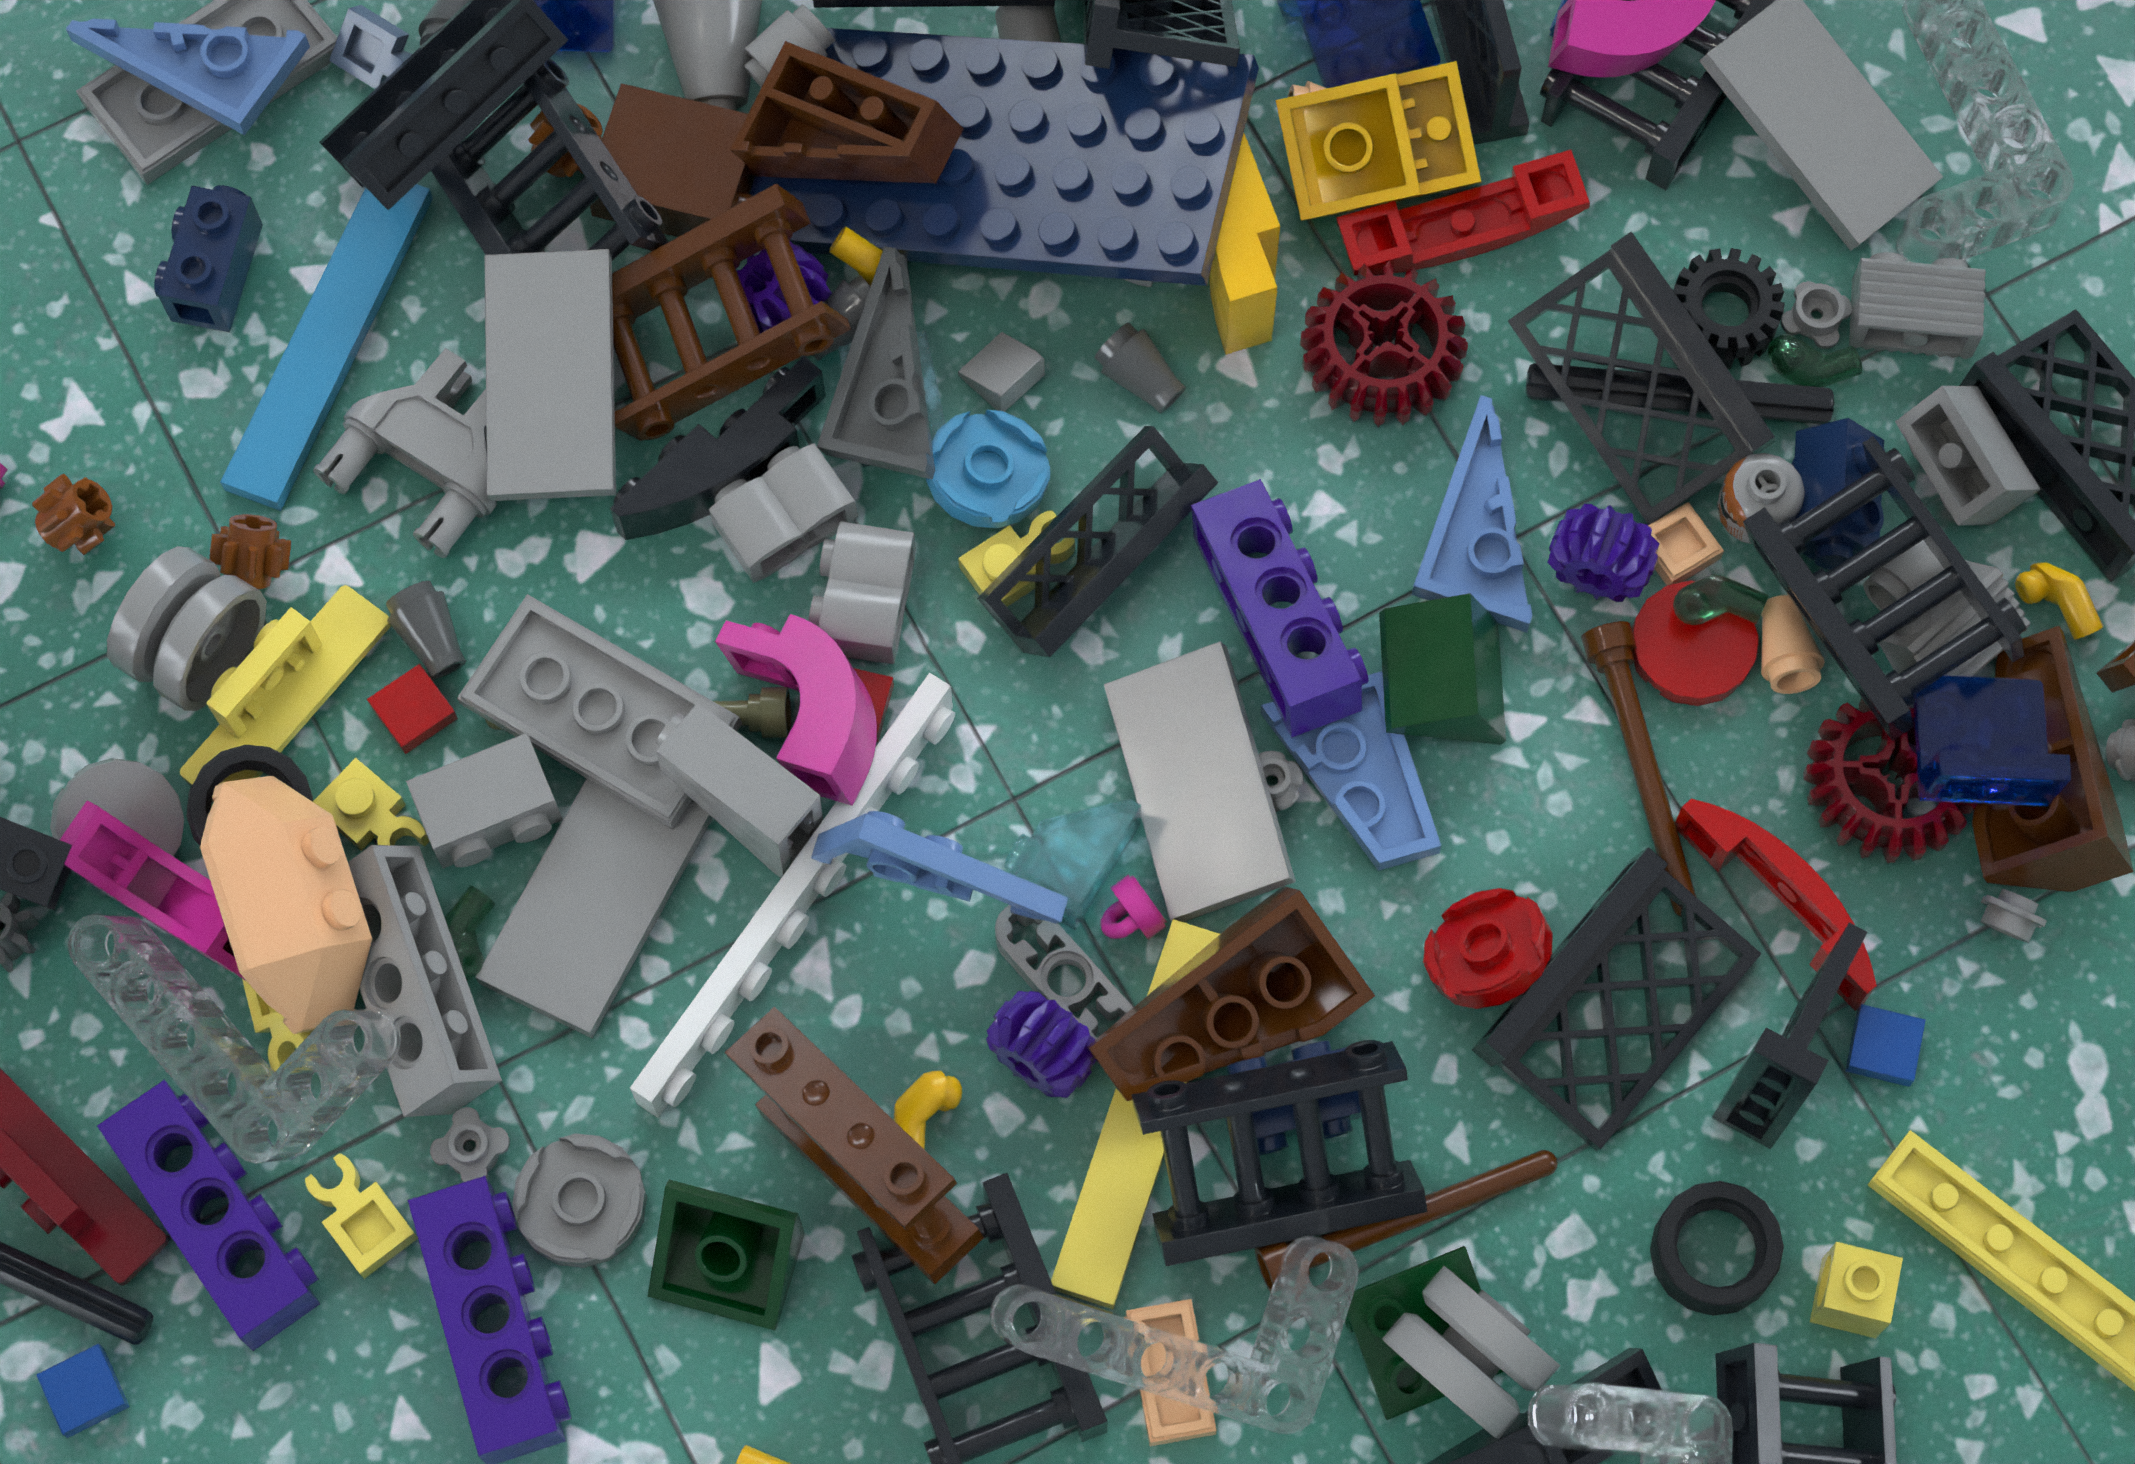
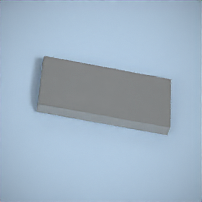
M213 0L179 23L204 25L212 30L221 29L226 26L246 27L249 35L286 37L287 30H298L306 34L310 45L309 49L268 104L330 64L329 59L337 40V36L307 0ZM116 65L76 90L81 102L147 185L232 129Z
M1775 0L1699 60L1850 251L1864 242L1943 178L1942 174L1803 0Z
M609 249L485 255L487 496L491 501L616 495L612 255Z
M528 594L457 697L462 706L513 736L517 737L528 733L534 748L674 829L693 799L660 770L656 750L660 747L657 744V738L662 729L676 714L681 713L686 716L697 702L735 731H738L742 725L740 717Z
M1219 641L1104 684L1170 920L1174 919L1184 922L1295 883L1296 880L1227 646Z
M586 778L475 978L478 984L593 1039L713 817L692 800L674 829Z

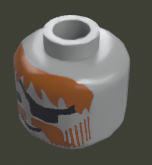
M1767 453L1746 456L1734 463L1724 478L1717 501L1720 522L1730 535L1748 544H1751V542L1749 541L1743 521L1764 507L1777 524L1784 519H1787L1790 523L1793 522L1803 505L1805 491L1802 478L1795 467L1780 456Z

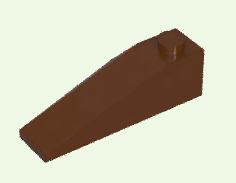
M2056 626L2022 638L2023 657L2013 663L2004 650L1997 655L1989 714L1993 718L1989 750L1983 751L1980 767L1981 772L1984 774L1981 802L1975 807L1972 819L1983 878L1987 883L2074 892L2132 873L2134 870L2122 819L2064 632L2060 626Z
M1283 886L1229 926L1087 1046V1048L1122 1097L1128 1102L1132 1100V1094L1146 1092L1151 1086L1159 1082L1170 1080L1187 1082L1201 1077L1204 1073L1240 1061L1264 1056L1266 1052L1299 1041L1305 1042L1323 1036L1375 997V995L1302 892Z

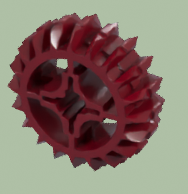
M1390 261L1383 266L1382 274L1379 276H1374L1364 263L1358 269L1356 282L1341 272L1336 278L1335 290L1323 287L1317 296L1318 306H1310L1306 312L1305 324L1308 328L1301 332L1300 346L1303 350L1307 351L1303 355V369L1305 372L1315 373L1312 379V387L1315 393L1331 390L1328 399L1331 410L1342 406L1346 402L1351 405L1349 416L1353 422L1362 416L1363 411L1373 412V420L1377 427L1384 424L1386 413L1394 412L1397 420L1404 425L1410 419L1411 407L1427 416L1432 411L1433 398L1445 402L1451 393L1452 385L1450 382H1457L1462 376L1464 365L1460 360L1466 357L1468 342L1465 338L1460 337L1464 334L1466 326L1463 316L1452 315L1456 305L1453 295L1436 298L1439 290L1436 278L1422 286L1417 284L1418 273L1415 267L1408 270L1404 278L1394 276L1395 270ZM1416 323L1424 330L1431 342L1433 355L1430 359L1419 353L1420 345L1411 338L1413 326ZM1339 329L1349 336L1348 343L1356 349L1355 361L1351 366L1342 358L1334 341V336ZM1381 377H1392V378H1394V379H1377V378H1381Z
M1922 695L1914 697L1916 702L1909 706L1914 727L1893 741L1861 698L1858 709L1847 702L1839 707L1836 713L1837 721L1825 719L1818 730L1821 739L1813 740L1807 750L1808 757L1814 763L1806 766L1803 778L1804 781L1817 785L1810 790L1807 796L1808 805L1827 806L1818 819L1820 828L1830 827L1837 823L1842 828L1836 839L1838 846L1848 844L1852 837L1862 841L1859 848V854L1862 859L1870 857L1876 846L1882 847L1883 856L1887 864L1897 860L1902 847L1913 862L1923 857L1926 852V845L1936 852L1940 851L1949 842L1948 833L1959 835L1966 826L1967 821L1963 814H1971L1977 806L1978 799L1970 791L1975 790L1980 784L1981 773L1967 768L1977 758L1976 748L1957 746L1965 736L1964 726L1946 730L1942 726L1947 717L1946 708L1936 710L1932 717L1921 712L1924 707ZM1881 736V744L1875 755H1860L1857 761L1843 760L1844 752L1856 742L1870 737ZM1909 743L1920 749L1929 759L1915 754L1910 748ZM1888 761L1889 770L1897 773L1895 779L1901 777L1903 780L1896 792L1895 784L1887 781L1890 774L1884 777L1881 774ZM1927 792L1940 793L1938 806L1933 810L1918 817L1903 819V810L1908 804V799L1923 798ZM1854 794L1868 799L1875 807L1876 813L1864 806Z

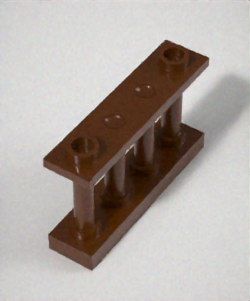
M774 184L612 273L613 347L633 400L632 403L615 411V427L639 441L663 437L674 429L675 423L801 356L815 355L823 352L833 344L834 338L851 330L846 317L822 301L815 305L813 304L789 242L794 232L811 223L803 203L778 184ZM766 249L791 318L760 333L736 269L741 261ZM713 278L738 346L707 361L684 297L689 289ZM661 306L685 374L655 390L632 325L639 316Z
M775 1006L725 1051L727 1057L766 1094L755 1104L759 1113L934 1284L943 1278L983 1239L979 1228L945 1197L957 1184L955 1178Z

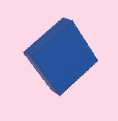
M1861 1004L1856 1012L1845 1072L1910 1087L1915 1079L1926 1020Z
M96 1344L36 1374L60 1431L67 1438L130 1407L105 1349L100 1344Z

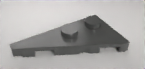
M884 246L817 448L828 456L933 479L935 464L907 259L896 248Z

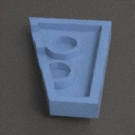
M1382 671L1368 675L1369 682L1362 685L1361 712L1291 738L1274 702L1261 705L1260 714L1378 871L1440 853L1441 843L1404 734L1386 733Z

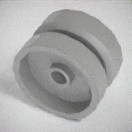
M177 546L161 554L152 562L127 592L114 616L107 638V658L114 667L138 682L153 681V686L159 695L183 710L197 711L207 705L206 702L211 698V691L217 679L227 669L231 667L237 668L254 649V641L261 631L266 618L267 601L262 592L234 575L220 576V571L214 562L189 547Z
M1443 1266L1422 1291L1425 1304L1446 1321L1450 1327L1441 1335L1417 1314L1404 1313L1382 1339L1468 1416L1495 1438L1499 1439L1519 1416L1520 1409L1517 1400L1493 1380L1500 1369L1526 1391L1539 1392L1561 1365L1527 1336L1531 1331L1483 1289L1477 1294L1448 1268Z

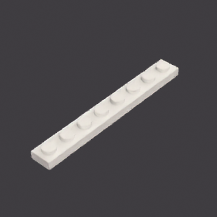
M931 673L927 675L875 747L869 773L853 806L838 801L834 804L631 1085L630 1090L639 1106L659 1118L668 1104L676 1107L687 1096L696 1079V1074L692 1072L694 1067L706 1051L714 1054L725 1043L734 1026V1021L730 1017L744 998L753 1001L759 995L772 973V968L768 964L781 946L790 949L798 941L809 921V916L805 914L819 894L824 897L830 895L844 875L846 864L842 861L848 853L833 858L831 865L811 858L818 834L866 814L869 811H879L892 792L900 795L906 790L919 768V762L916 761L918 755L928 741L936 745L945 736L954 720L955 712L951 710L953 703L951 686Z

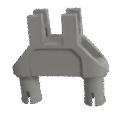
M446 348L416 384L376 393L353 404L343 416L345 420L343 426L346 430L322 461L313 468L315 475L327 486L331 487L335 482V491L346 494L350 485L375 453L383 454L385 452L442 488L445 495L421 526L413 532L415 539L427 550L430 551L435 546L434 553L441 558L447 557L449 550L475 517L482 518L484 515H490L497 506V501H491L487 496L486 389L464 415L452 409L472 383L471 375L464 372L467 367L466 361Z

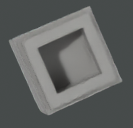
M1001 332L958 371V376L994 409L1005 412L1045 375V359L1034 349Z

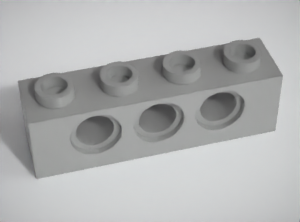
M371 845L348 862L372 936L360 991L403 1117L453 1114L502 1081L420 847Z

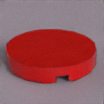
M1689 580L1665 586L1646 600L1632 626V632L1637 648L1632 653L1636 672L1646 684L1649 682L1655 689L1659 690V695L1673 703L1701 706L1722 701L1743 684L1756 661L1759 636L1752 614L1737 596L1712 583Z
M1502 888L1475 892L1452 904L1441 915L1444 922L1438 927L1436 933L1432 929L1430 930L1424 944L1423 963L1438 992L1453 1004L1474 1009L1502 1005L1523 994L1543 974L1552 955L1553 933L1538 904L1529 897L1527 899L1516 896L1513 890Z

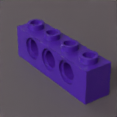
M1259 479L1192 504L1194 540L1291 738L1361 712L1362 685L1369 682L1365 664L1355 647L1346 649L1339 633L1343 632L1342 621L1333 600L1330 597L1321 599L1314 583L1318 582L1314 563L1305 547L1296 550L1289 534L1293 533V528L1283 501L1280 498L1271 500L1262 480ZM1256 552L1267 554V556L1262 558L1247 557V555ZM1277 602L1293 604L1288 608L1282 609L1270 606ZM1301 652H1314L1319 655L1312 659L1295 657V655Z
M163 1080L98 1124L97 1127L239 1339L254 1351L320 1305V1302L309 1288L319 1278L297 1247L286 1253L273 1233L283 1227V1225L261 1194L252 1200L245 1194L237 1181L244 1177L247 1172L225 1141L216 1148L211 1144L202 1128L212 1121L192 1092L188 1090L179 1096ZM184 1145L193 1147L192 1159L185 1168L177 1172L165 1171V1161L172 1150ZM218 1197L228 1198V1211L222 1220L212 1225L201 1224L200 1214L207 1202ZM251 1250H263L265 1261L261 1270L252 1277L237 1278L236 1265L240 1257Z
M482 1176L408 1200L478 1456L485 1464H498L566 1442L561 1422L572 1419L561 1381L549 1383L543 1358L552 1356L553 1349L543 1317L531 1319L525 1295L535 1292V1286L525 1254L513 1256L507 1232L518 1228L507 1192L503 1191L496 1194L486 1176ZM478 1241L491 1244L490 1258L482 1267L474 1270L460 1267V1255L469 1244ZM493 1304L508 1306L510 1311L509 1319L501 1330L495 1333H482L478 1331L477 1320L480 1313L486 1307ZM511 1367H521L527 1370L528 1379L526 1386L518 1395L503 1398L495 1394V1382L501 1372Z

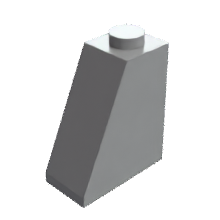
M697 702L686 716L681 713L676 714L659 734L657 744L660 747L656 750L660 770L774 874L782 878L823 821L820 795Z

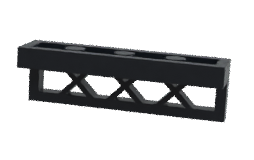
M1144 426L977 599L1023 653L1051 657L1191 512V505L1200 502L1217 485L1218 481L1204 464L1183 463L1154 426ZM1149 448L1167 471L1150 489L1134 488L1135 462ZM1120 478V488L1111 487ZM1104 494L1119 495L1118 522L1108 532L1092 531L1093 505ZM1134 495L1142 496V497L1133 505ZM1078 521V531L1069 530ZM1061 538H1078L1076 565L1066 575L1050 574L1051 548ZM1092 539H1100V540L1091 548ZM1036 564V574H1027ZM1019 581L1035 582L1034 608L1019 622L1001 599ZM1058 582L1057 585L1049 592V583Z

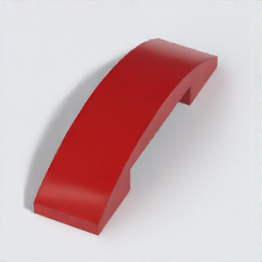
M1570 149L1515 165L1512 168V177L1400 210H1398L1394 200L1336 218L1354 276L1358 275V269L1364 263L1372 271L1373 275H1381L1383 266L1389 261L1395 270L1394 273L1407 272L1412 267H1415V270L1470 258L1513 244L1581 213L1590 207V201L1574 155Z
M1692 798L1682 806L1675 821L1677 831L1717 872L1737 856L1823 943L1809 964L1818 972L1848 923L1850 922L1855 925L1828 884L1793 849L1754 822L1732 811ZM1862 942L1837 990V993L1854 1011L1861 1004L1865 1003L1877 986L1864 942Z

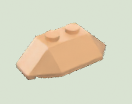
M274 776L220 783L214 788L212 796L214 803L207 816L200 849L240 974L266 1004L284 1017L283 1023L293 1034L343 1025L351 1021L372 936L333 815Z

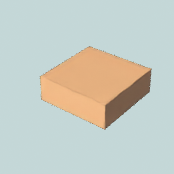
M1689 502L1648 525L1652 528L1651 536L1660 543L1655 570L1666 586L1687 580L1720 560L1723 555V548Z

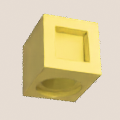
M1835 1242L1821 1261L1810 1322L1876 1338L1891 1324L1903 1258Z

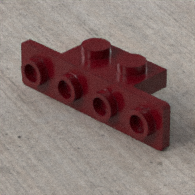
M0 1068V1186L5 1189L14 1181L29 1196L20 1207L48 1235L59 1226L115 1282L121 1286L128 1284L168 1245L169 1237Z

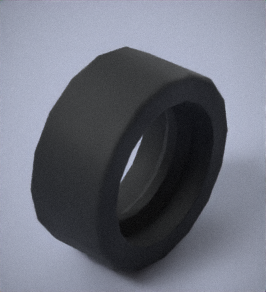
M242 745L221 751L201 768L188 793L186 817L193 839L200 846L207 816L211 810L214 788L230 774L243 770L261 771L269 776H274L313 802L307 777L291 758L270 747Z
M1716 1181L1695 1184L1674 1197L1654 1227L1650 1254L1654 1274L1670 1297L1688 1310L1714 1316L1738 1312L1760 1298L1779 1272L1784 1244L1779 1222L1764 1200L1743 1186ZM1719 1210L1731 1213L1743 1221L1753 1235L1756 1248L1753 1267L1745 1278L1733 1285L1714 1287L1702 1284L1690 1276L1680 1262L1677 1249L1680 1230L1688 1219L1700 1212Z

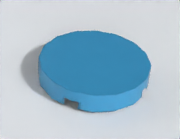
M986 410L985 414L970 415L969 411L955 415L937 430L932 440L935 473L933 479L926 478V482L934 500L951 517L973 527L1001 528L1021 522L1038 508L1049 484L1050 466L1046 456L1047 449L1041 436L1024 420L998 410Z

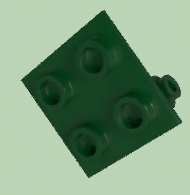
M1465 1246L1341 1296L1344 1307L1340 1308L1342 1318L1348 1331L1355 1334L1386 1420L1445 1397L1442 1392L1387 1345L1382 1338L1404 1313L1417 1314L1438 1333L1444 1334L1450 1325L1425 1304L1422 1291L1445 1266L1477 1294L1480 1293L1481 1288ZM1500 1369L1496 1375L1503 1373L1504 1371Z

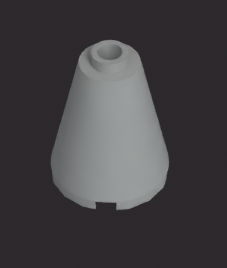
M653 0L685 99L735 111L737 108L746 105L751 76L744 68V65L751 58L744 49L757 38L762 0Z

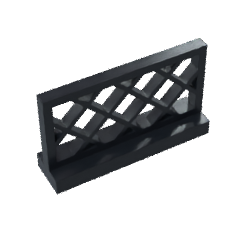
M1083 0L1084 56L1085 65L1110 69L1113 48L1237 67L1240 46L1232 0Z
M1430 0L1446 63L1457 61L1474 145L1527 135L1530 123L1519 86L1522 67L1503 0Z
M1632 231L1612 244L1609 251L1508 320L1516 335L1648 525L1662 518L1728 473L1734 463L1748 455L1760 453L1775 442V436ZM1607 269L1610 270L1622 288L1618 314L1582 308L1586 284ZM1577 291L1574 306L1558 304ZM1628 299L1631 300L1642 318L1626 315ZM1547 311L1572 315L1566 350L1539 345L1526 325ZM1580 316L1616 322L1610 357L1574 351ZM1624 324L1650 328L1654 333L1658 343L1653 365L1617 359ZM1664 349L1678 369L1661 366ZM1547 355L1564 358L1561 375ZM1572 360L1608 366L1601 401L1574 396L1567 385ZM1615 367L1652 373L1645 408L1609 402ZM1659 375L1686 379L1694 391L1689 416L1652 410ZM1699 400L1713 420L1696 417ZM1582 406L1599 409L1596 426ZM1607 410L1643 416L1637 452L1612 448L1608 445L1602 436ZM1651 418L1687 424L1681 459L1644 453ZM1694 426L1721 430L1735 450L1715 465L1688 461ZM1617 457L1635 460L1632 478ZM1642 461L1679 468L1674 493L1651 507L1638 488ZM1686 469L1703 472L1683 486Z
M2075 309L1998 356L1992 352L1978 360L1959 386H1977L2040 487L2041 490L2037 494L2109 581L2112 582L2128 572L2135 564V520L2129 514V504L2135 505V489L2130 488L2132 467H2135V451L2133 450L2135 378ZM2069 333L2085 352L2084 364L2054 357L2055 340ZM2042 349V354L2036 353L2038 350ZM2017 364L2041 370L2039 391L2023 387L2008 368ZM2053 373L2081 379V400L2051 394ZM2095 383L2114 387L2124 398L2123 410L2094 404ZM2050 410L2079 416L2078 438L2062 434L2050 420ZM2092 420L2122 426L2120 447L2091 441ZM2089 457L2119 463L2118 485L2102 482L2089 466Z
M1649 847L1629 861L1552 953L1543 974L1523 994L1515 997L1472 1049L1491 1067L1497 1064L1596 1151L1605 1145L1762 954L1664 870L1668 863ZM1660 891L1681 907L1683 932L1650 934L1648 905ZM1694 919L1706 930L1695 931ZM1637 920L1638 934L1624 935ZM1718 939L1738 957L1724 975L1700 977L1696 941ZM1684 941L1688 977L1655 979L1651 943ZM1639 944L1643 980L1610 982L1607 954L1615 945ZM1597 968L1598 983L1583 984ZM1715 985L1703 1000L1701 986ZM1689 987L1691 1016L1684 1024L1660 1025L1656 989ZM1644 989L1648 1026L1615 1028L1611 991ZM1599 992L1603 1029L1570 1031L1567 1002L1574 994ZM1557 1017L1558 1032H1543L1552 1020ZM1661 1034H1675L1662 1049ZM1649 1035L1652 1063L1644 1073L1620 1074L1616 1037ZM1604 1038L1608 1075L1574 1077L1571 1040ZM1559 1041L1563 1078L1539 1079L1519 1060L1534 1042ZM1635 1082L1622 1098L1621 1083ZM1609 1084L1611 1113L1598 1129L1578 1113L1575 1086ZM1564 1087L1565 1100L1551 1088Z
M1850 922L1848 923L1802 995L1782 1035L1767 1027L1765 1028L1723 1095L1712 1116L1713 1119L1769 1149L1773 1147L1818 1083L1829 1061L1807 1048L1857 954L1867 931Z

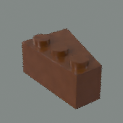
M785 41L730 151L760 177L936 183L964 128L934 99Z

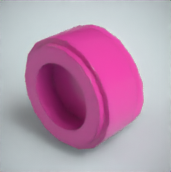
M1128 874L1110 887L1119 900L1107 908L1101 918L1100 926L1105 936L1111 939H1121L1140 928L1149 940L1166 927L1165 923L1167 921L1133 875L1130 877ZM1129 913L1128 917L1117 923L1119 919Z

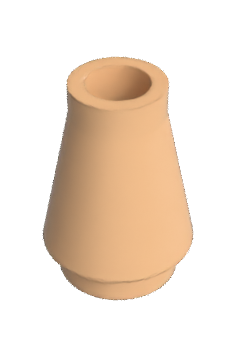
M1780 595L1767 599L1760 605L1762 616L1761 675L1770 682L1771 689L1777 693L1793 694L1806 691L1820 682V670L1824 666V658L1804 618L1788 595Z

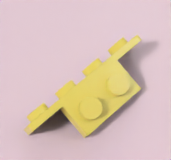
M344 585L338 589L311 621L290 607L280 620L274 619L267 623L257 635L253 645L254 649L237 668L231 667L227 669L215 682L211 691V698L206 704L219 725L181 767L180 775L190 785H193L201 768L221 751L238 746H265L281 753L391 627L387 622L389 616L352 588ZM243 770L230 774L222 782L258 778L263 772Z

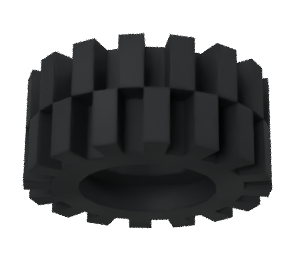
M1718 248L1709 251L1706 261H1704L1700 254L1691 259L1689 268L1684 267L1678 275L1673 292L1727 369H1731L1734 359L1738 358L1741 367L1752 362L1754 354L1760 358L1767 351L1769 343L1773 341L1784 312L1785 302H1781L1784 290L1782 283L1772 285L1776 273L1770 266L1762 272L1758 270L1761 258L1752 254L1748 262L1745 263L1739 261L1742 250L1731 248L1728 258L1722 259L1721 250ZM1713 292H1728L1738 296L1746 303L1749 315L1740 325H1721L1705 315L1702 301Z

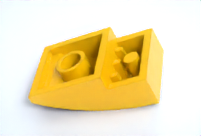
M1457 61L1401 74H1389L1276 100L1301 221L1482 183Z
M1243 133L1209 275L1210 295L1216 326L1226 355L1272 341L1278 288L1275 282L1280 224L1245 133Z

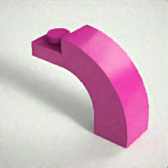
M1568 0L1557 14L1548 67L1577 75L1600 78L1618 77L1644 70L1658 63L1677 48L1703 21L1716 0Z
M792 614L789 615L781 632L762 623H753L751 627L726 620L715 643L738 674L800 692V706L797 718L776 760L821 797L853 806L873 761L877 741V723L871 697L845 654L825 631L806 619Z
M87 800L60 839L73 845L65 866L168 934L245 980L239 972L210 879L185 865L99 806Z

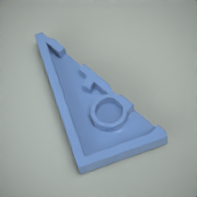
M91 19L83 22L72 20L66 28L71 41L243 135L248 132L310 47L306 34L298 30H287L286 37L249 35L246 27L230 26L212 30L204 25L154 22L153 29L122 28L118 26L116 20Z
M1480 395L1413 585L1412 595L1426 600H1435L1471 593L1495 618L1497 623L1527 633L1532 618L1531 604L1528 605L1524 585L1522 573L1524 563L1521 546L1516 538V517L1509 476L1505 474L1499 418L1495 414L1494 406H1492V398Z
M869 811L866 814L818 834L812 852V859L830 865L833 858L845 853L868 858L866 866L873 872L875 877L910 884L920 889L969 902L973 890L1011 905L1010 913L1032 919L1045 920L1055 924L1062 921L1068 897L962 854V845L954 840L936 835H928L924 838L904 829L905 822L902 819L880 811Z

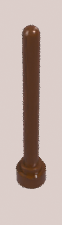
M1617 621L1594 627L1581 636L1588 662L1596 665L1597 672L1605 673L1656 853L1668 863L1664 870L1696 896L1629 667L1634 663L1632 653L1637 648L1631 625L1626 621ZM1670 899L1673 911L1677 916L1681 917V907Z
M1540 1150L1427 1194L1425 1198L1428 1212L1334 1231L1301 1244L1295 1239L1255 1248V1256L1264 1282L1273 1297L1300 1288V1280L1310 1276L1309 1269L1547 1177L1556 1171L1558 1165L1557 1158L1551 1151Z

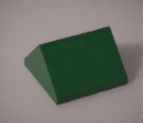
M1471 593L1384 608L1379 612L1386 733L1498 745L1506 741L1499 628L1495 618Z
M669 1179L664 1190L647 1297L776 1330L805 1235L799 1214Z

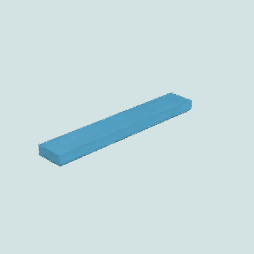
M416 184L389 210L365 188L220 481L225 491L279 511L282 510L433 200L429 188Z

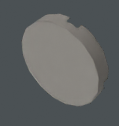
M110 758L88 764L74 774L75 777L68 781L64 789H61L53 803L50 829L52 837L58 840L61 839L88 800L173 857L181 845L184 815L178 794L162 774L137 761Z
M575 1133L559 1138L560 1141L553 1142L545 1148L542 1146L529 1156L516 1178L512 1205L520 1232L537 1254L561 1266L586 1268L610 1261L632 1243L644 1222L647 1195L640 1170L622 1147L601 1136Z

